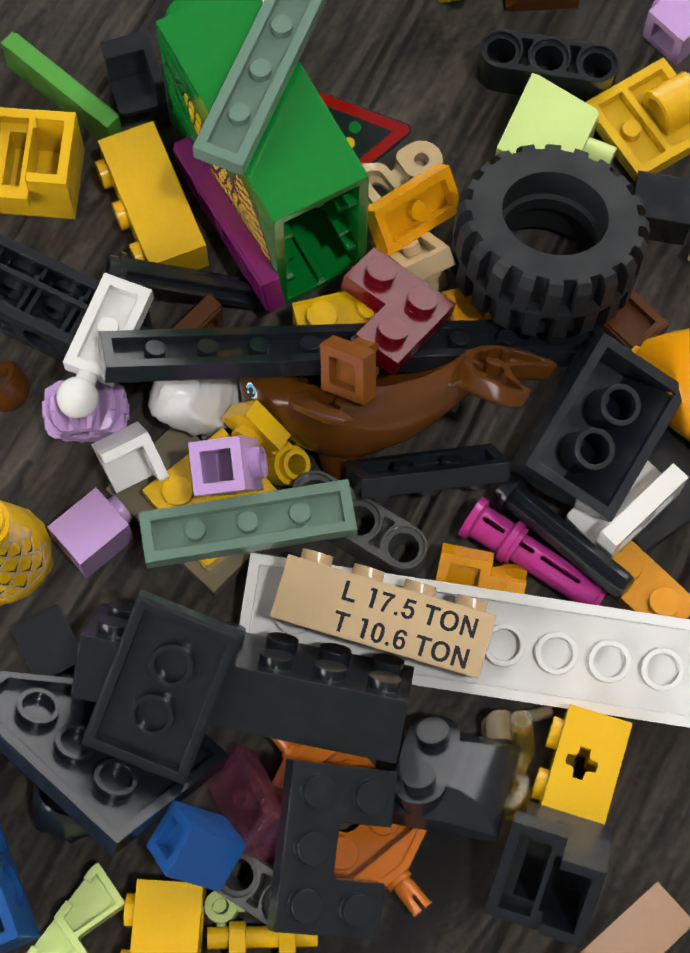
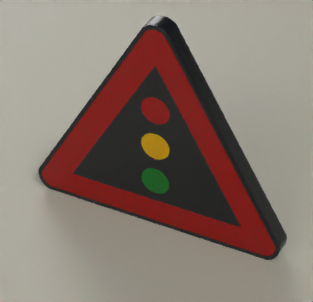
M317 90L361 164L376 163L411 134V127L405 122Z

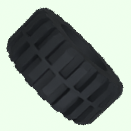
M534 144L520 146L514 154L507 150L492 157L491 163L485 162L472 173L471 180L464 184L460 193L449 243L456 264L451 266L450 269L456 276L455 282L461 293L465 297L472 295L470 304L482 315H485L487 312L493 315V322L505 329H508L509 325L522 329V335L535 337L536 333L539 332L548 333V338H564L568 331H573L576 336L592 331L595 323L600 326L616 316L617 310L624 308L631 296L648 247L647 241L650 235L649 221L645 216L646 209L638 194L632 195L634 188L623 175L617 177L613 174V166L602 159L596 162L588 158V152L576 148L574 153L561 150V145L547 144L545 149H535ZM525 227L553 229L572 238L583 248L584 252L573 255L543 253L525 245L511 231Z

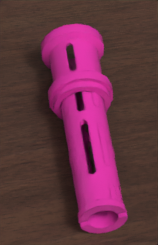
M485 497L478 501L459 530L458 536L463 539L471 537L494 552L495 560L499 563L504 562L508 564L509 561L514 562L573 602L599 605L607 594L605 589L567 559L559 556L527 535L529 529L526 528L525 523L522 521L514 523L489 507V500Z

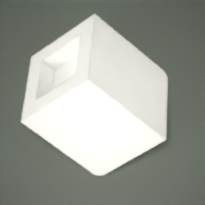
M138 421L91 444L116 493L152 475L159 482L169 478L148 431Z

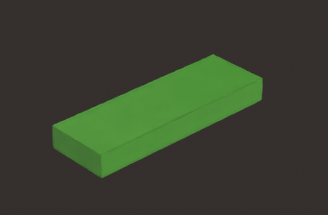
M11 32L1 42L8 68L63 112H75L79 125L95 138L101 140L122 132L118 113L19 34Z

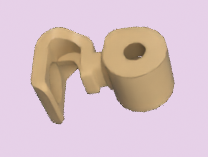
M427 141L412 142L397 152L393 170H390L382 163H363L362 165L369 175L368 205L381 198L372 187L373 185H379L390 193L437 163L443 164V157L439 148Z

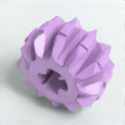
M59 380L45 389L44 401H42V418H44L47 434L54 439H62L64 442H97L127 427V420H129L128 399L124 386L118 383L111 387L96 382L95 386L99 394L98 405L90 415L84 418H72L60 410L56 395L59 386L64 381Z

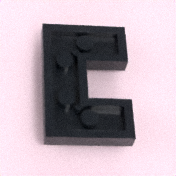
M286 759L266 929L281 933L379 940L385 884L377 881L334 878L340 822L391 828L397 772Z

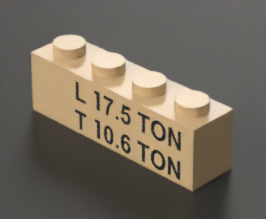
M305 548L302 550L301 557L288 554L270 617L479 679L497 617L496 615L486 613L487 602L457 594L455 603L434 597L436 587L411 579H405L403 588L382 582L385 572L354 563L352 573L331 567L334 557Z

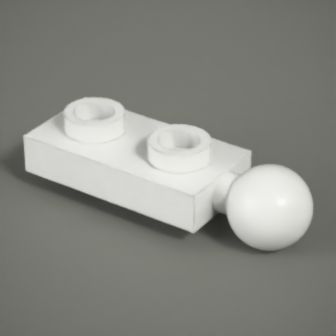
M107 273L103 274L63 360L65 370L76 374V377L66 379L57 391V404L65 415L72 418H84L96 409L99 401L98 390L95 386L96 382L114 387L115 383L104 382L98 351L99 331L140 330L154 299L152 289Z

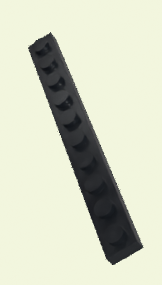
M493 319L446 321L398 372L432 370L460 357L470 349L486 345L506 346L528 351L552 360L558 365L557 367H564L570 365L584 340L602 334L603 331L595 323L592 331L576 336L573 331H568L564 338H548V333L539 332L536 333L535 337L522 335V329L509 325L508 329H505L495 324ZM366 323L99 331L98 351L105 383L321 375L320 343L332 335L352 342L356 333ZM376 364L379 367V373H389Z

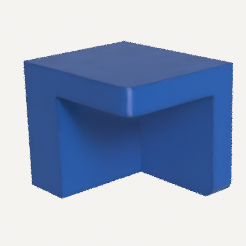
M172 800L146 845L165 876L215 891L222 889L247 847L225 816L176 800Z

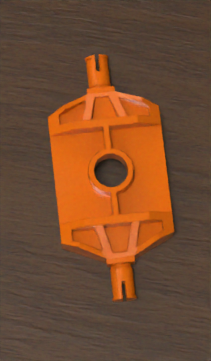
M270 738L279 750L283 752L281 755L283 761L264 800L279 819L286 759L371 769L377 768L366 757ZM392 824L391 828L359 825L351 832L339 831L334 878L384 883V890L387 889L390 893L395 891L396 895L415 918L421 913L422 909L413 898L416 899L424 910L432 903L413 879L410 878L412 874L409 871L427 830Z

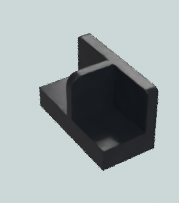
M145 30L100 42L110 92L115 108H118L119 113L124 117H131L156 110L161 128L171 127L164 80L149 31Z

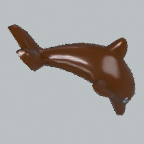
M498 345L479 346L432 370L409 374L397 372L394 376L390 373H378L376 376V397L365 405L322 390L321 375L238 378L241 402L258 400L291 434L287 440L288 442L317 452L324 472L338 480H345L347 460L364 459L365 455L384 450L413 438L439 420L469 394L495 405L508 407L522 406L530 395L531 390L520 381L546 380L552 376L558 365L550 359L513 347Z

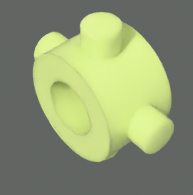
M216 891L210 893L205 902H202V914L206 913L210 921L216 924V927H227L229 921H233L238 912H245V910Z

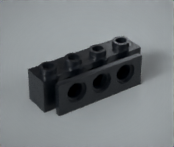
M0 234V331L63 361L100 281ZM149 310L140 330L153 329ZM119 382L118 384L124 386L125 392L131 394L138 382Z

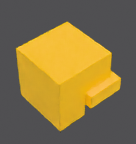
M0 107L1 214L76 219L85 147L75 112Z

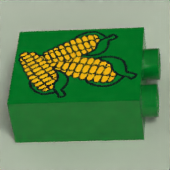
M174 0L168 7L165 17L156 21L171 121L181 139L189 136L193 144L195 143L263 4L262 0ZM298 61L244 176L206 162L279 276L285 305L343 277L367 252L369 175Z

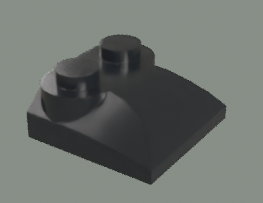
M426 715L417 719L407 731L395 769L397 781L392 824L497 842L521 755V747L462 732L453 720L443 715Z

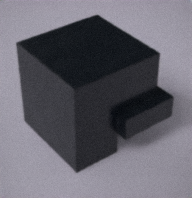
M528 801L525 813L517 810L515 812L484 913L538 930L539 927L538 934L582 947L607 875L613 827Z

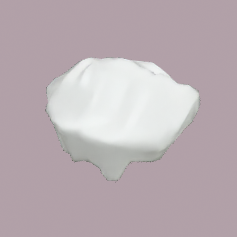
M238 378L154 381L149 394L148 407L151 415L160 422L168 424L171 428L188 432L194 437L201 435L203 440H207L221 428H228L221 420V417L232 404L241 402Z

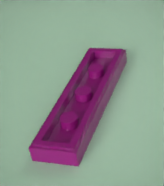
M188 136L174 143L173 151L181 177L265 310H268L270 313L284 306L285 302L279 276L206 162L194 158L192 149L194 144Z

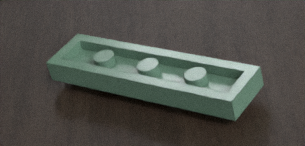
M264 0L192 147L194 158L244 176L327 0Z
M349 479L138 512L147 569L357 535Z

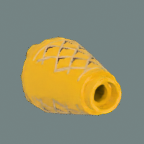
M0 500V606L30 596L51 572L54 559L52 557V542L44 523L30 510Z

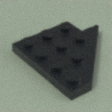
M0 671V751L112 856L163 817L172 800L182 802L225 768L229 754L206 734L185 785L85 746L81 742L97 702L70 697L73 678Z

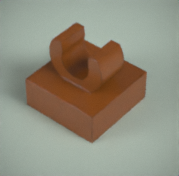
M335 335L320 343L321 389L361 405H365L375 398L376 376L379 373V367L376 366V351L379 349V343L362 337H358L351 342Z

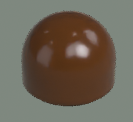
M2 361L0 362V377L6 378L0 384V412L6 413L20 408L25 403L29 395L30 385L26 374L16 362Z

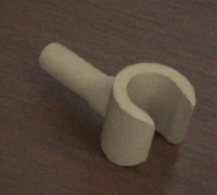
M546 705L513 713L507 710L492 711L481 722V736L511 743V727L554 717L552 706Z

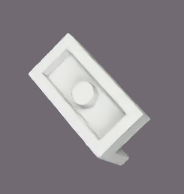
M647 460L612 522H607L577 508H573L567 514L566 522L613 559L618 552L680 494L689 477L674 463L661 473Z

